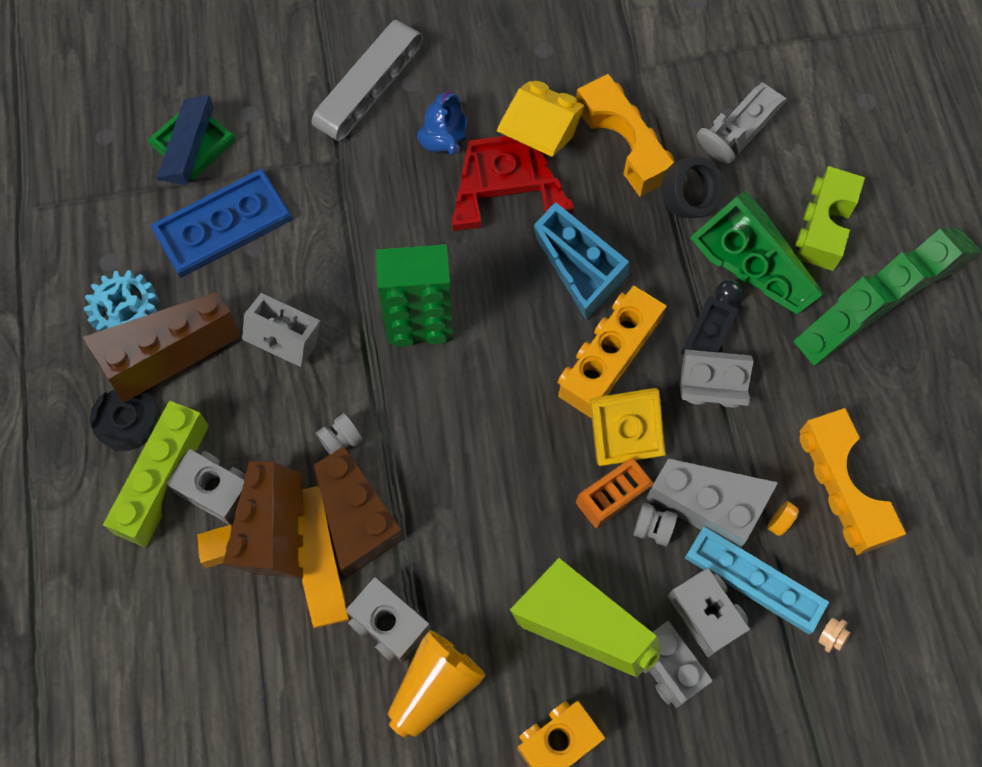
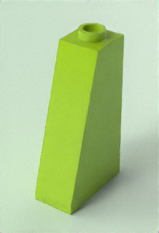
M560 558L510 609L517 624L522 628L634 677H638L643 670L649 671L660 657L661 647L654 633Z

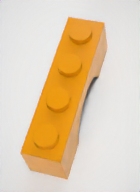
M606 74L578 88L576 102L584 105L581 116L591 129L606 128L614 130L628 141L632 152L626 159L623 174L639 197L662 186L664 174L675 162L674 158L658 142L655 131L646 126L641 119L638 108L629 103L621 85L615 83L610 75Z
M846 408L808 420L799 431L801 446L806 453L810 454L815 464V476L821 484H824L829 494V506L832 512L839 516L843 524L845 541L851 548H854L857 556L894 543L906 535L892 503L867 497L854 486L848 475V453L860 437Z

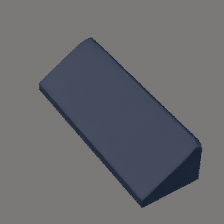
M203 95L183 101L156 177L157 180L188 185L214 110L210 96Z

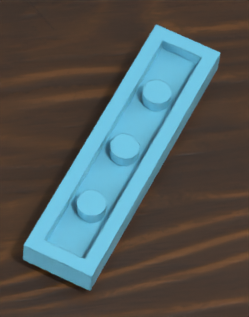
M705 526L701 529L685 556V559L701 569L709 568L711 573L718 574L724 583L807 634L813 633L829 603Z

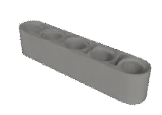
M393 20L315 110L312 117L313 127L336 141H342L416 55L421 47L423 35L399 20Z

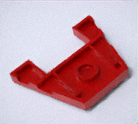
M508 136L469 140L462 170V179L456 199L455 213L452 219L453 231L481 228L477 201L480 198L540 191L545 213L556 202L568 213L574 215V205L562 191V185L559 180L554 178L548 168V162L541 151Z

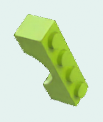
M169 400L103 523V526L114 535L145 548L147 547L162 518V503L168 487L166 485L167 481L189 449L196 452L209 427L200 412Z

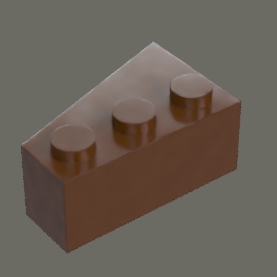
M249 461L230 538L226 546L223 565L256 575L303 579V568L298 567V548L303 547V536L298 534V516L303 515L302 473L276 462Z

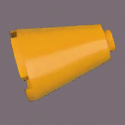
M429 630L423 636L388 711V716L391 719L389 726L404 738L408 735L417 737L481 684L485 677L483 670L465 653L463 655L453 648L455 645L432 630Z

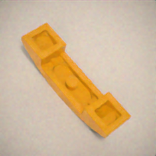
M315 486L303 489V515L298 516V534L303 536V547L298 548L299 567L303 568L302 582L313 628L315 629L347 621L349 616L346 612L347 607L343 587L340 583L320 487Z

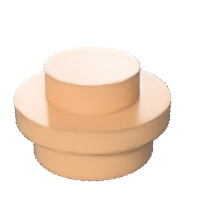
M831 618L823 630L818 643L825 646L826 652L831 653L834 648L841 651L847 642L851 632L846 630L848 622L842 619L839 622Z

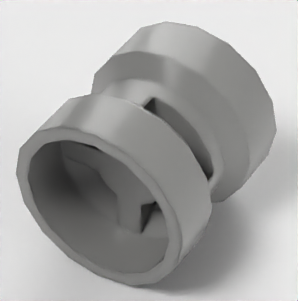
M344 413L334 420V424L329 428L323 427L315 432L329 455L343 446L346 449L348 446H356L363 441L354 424Z
M643 503L633 536L642 539L650 537L657 544L667 547L676 523L677 513L668 510L660 512L653 505ZM658 517H659L660 520H659V523H658L656 532L653 533V532H654V529H655V526H656V523H657V520H658Z

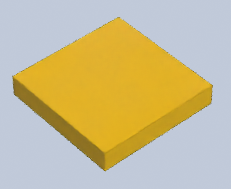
M657 388L589 398L596 459L599 466L623 463L632 457L634 460L665 456L660 395Z

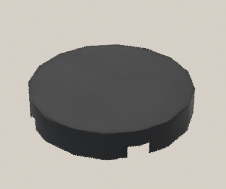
M111 390L108 393H103L96 400L91 409L90 425L95 436L103 445L116 451H130L147 443L160 419L158 404L147 391L123 403L116 391Z

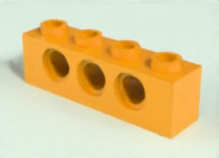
M634 285L627 295L622 292L612 306L614 312L610 318L603 317L594 331L597 336L591 344L586 341L576 355V358L579 359L573 368L568 366L561 374L557 382L560 384L558 397L592 418L589 398L608 396L662 320L667 306ZM623 321L631 322L635 327L628 329L623 327L620 323ZM612 346L617 352L610 354L605 352L602 347ZM593 370L600 377L590 379L584 375V372Z

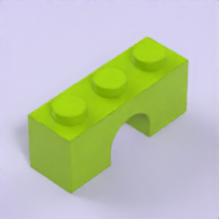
M830 166L827 167L823 177H816L811 190V194L815 195L814 203H808L803 220L808 221L806 229L801 228L795 246L800 247L797 256L800 261L834 271L843 257L850 229L836 225L829 216L837 215L847 219L850 217L858 203L865 177Z

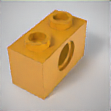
M565 701L549 713L552 721L540 729L536 723L519 736L523 743L517 747V750L529 767H569L602 742L605 737L579 701H576L571 706ZM560 730L566 734L568 746L564 751H555L550 747L548 743L550 732Z

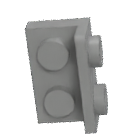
M685 350L679 384L682 399L699 405L713 402L731 408L738 407L739 405L748 406L750 403L748 388L753 366L752 356Z
M667 621L652 632L658 638L661 651L659 652V660L649 671L658 682L655 688L665 703L670 704L672 702L677 708L710 684L712 679L671 623Z

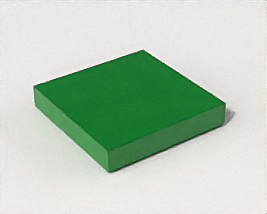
M179 112L148 139L149 145L163 157ZM213 117L210 118L190 177L192 180L236 141L235 135Z

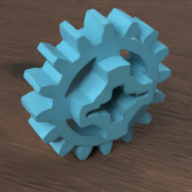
M130 270L125 273L124 277H121L118 271H114L113 278L110 280L105 275L101 276L103 284L100 286L92 284L91 287L95 291L94 295L85 296V299L90 304L84 307V311L89 316L87 320L98 332L158 312L154 305L159 303V299L154 293L155 289L150 282L147 283L141 274L135 278ZM135 290L141 293L142 300H139L136 296ZM102 310L106 312L109 317L108 320L103 318Z

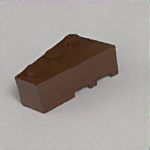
M343 446L316 463L314 468L340 570L346 579L403 541L404 538L400 527Z

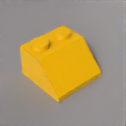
M529 81L517 91L498 126L497 132L553 157L573 138L584 105L576 102V98L566 93L559 94L550 90L549 86L543 82Z

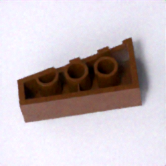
M214 292L82 338L119 398L125 403L241 337V334L231 311L219 295Z

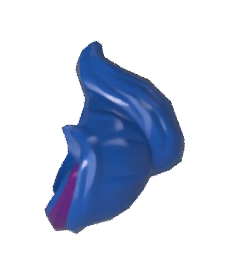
M449 91L438 95L426 110L424 125L417 131V139L425 150L439 154L449 151L450 155H457L460 150L458 143L467 138L465 135L467 120L466 116L460 111V98L456 93Z

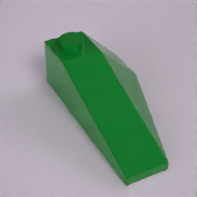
M746 190L734 198L690 237L710 262L737 275L736 278L744 283L747 281L764 292V295L795 314L800 313L823 295L819 286L768 215Z

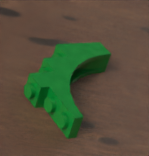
M940 228L916 250L901 252L876 275L863 276L838 298L839 301L793 342L813 366H817L879 317L930 284L948 275L957 273L982 251L961 228Z

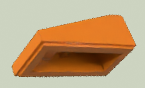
M632 457L578 495L576 504L593 526L598 528L652 487L654 483ZM628 472L638 484L636 488L629 483L623 475L624 473ZM615 480L627 493L623 496L613 484ZM605 489L615 502L611 504L601 491ZM592 498H594L598 502V504L602 507L603 511L599 509V507L595 504Z

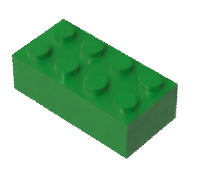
M447 244L376 249L377 287L388 345L394 344L398 347H408L417 342L442 344L447 340H453Z

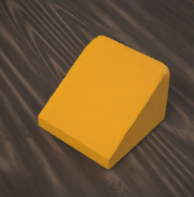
M232 525L197 534L199 559L201 565L205 568L223 563Z

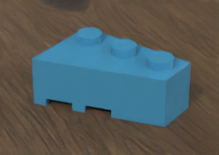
M555 202L534 224L536 239L587 321L629 275V261Z

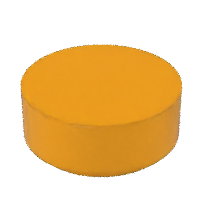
M786 501L773 515L767 529L777 536L783 535L795 521L799 513L798 508L789 501Z

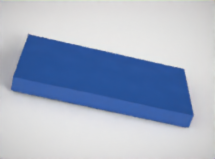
M261 168L154 222L150 226L177 274L182 278L293 219L286 205Z

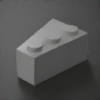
M668 459L646 499L665 510L677 513V517L700 530L705 526L741 548L751 534L778 483Z

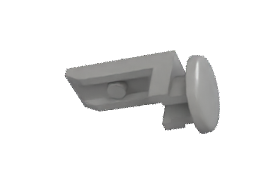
M762 82L750 92L727 119L721 113L714 120L713 127L710 130L701 128L697 133V139L710 156L721 163L730 164L735 160L734 152L739 154L785 104L787 98Z

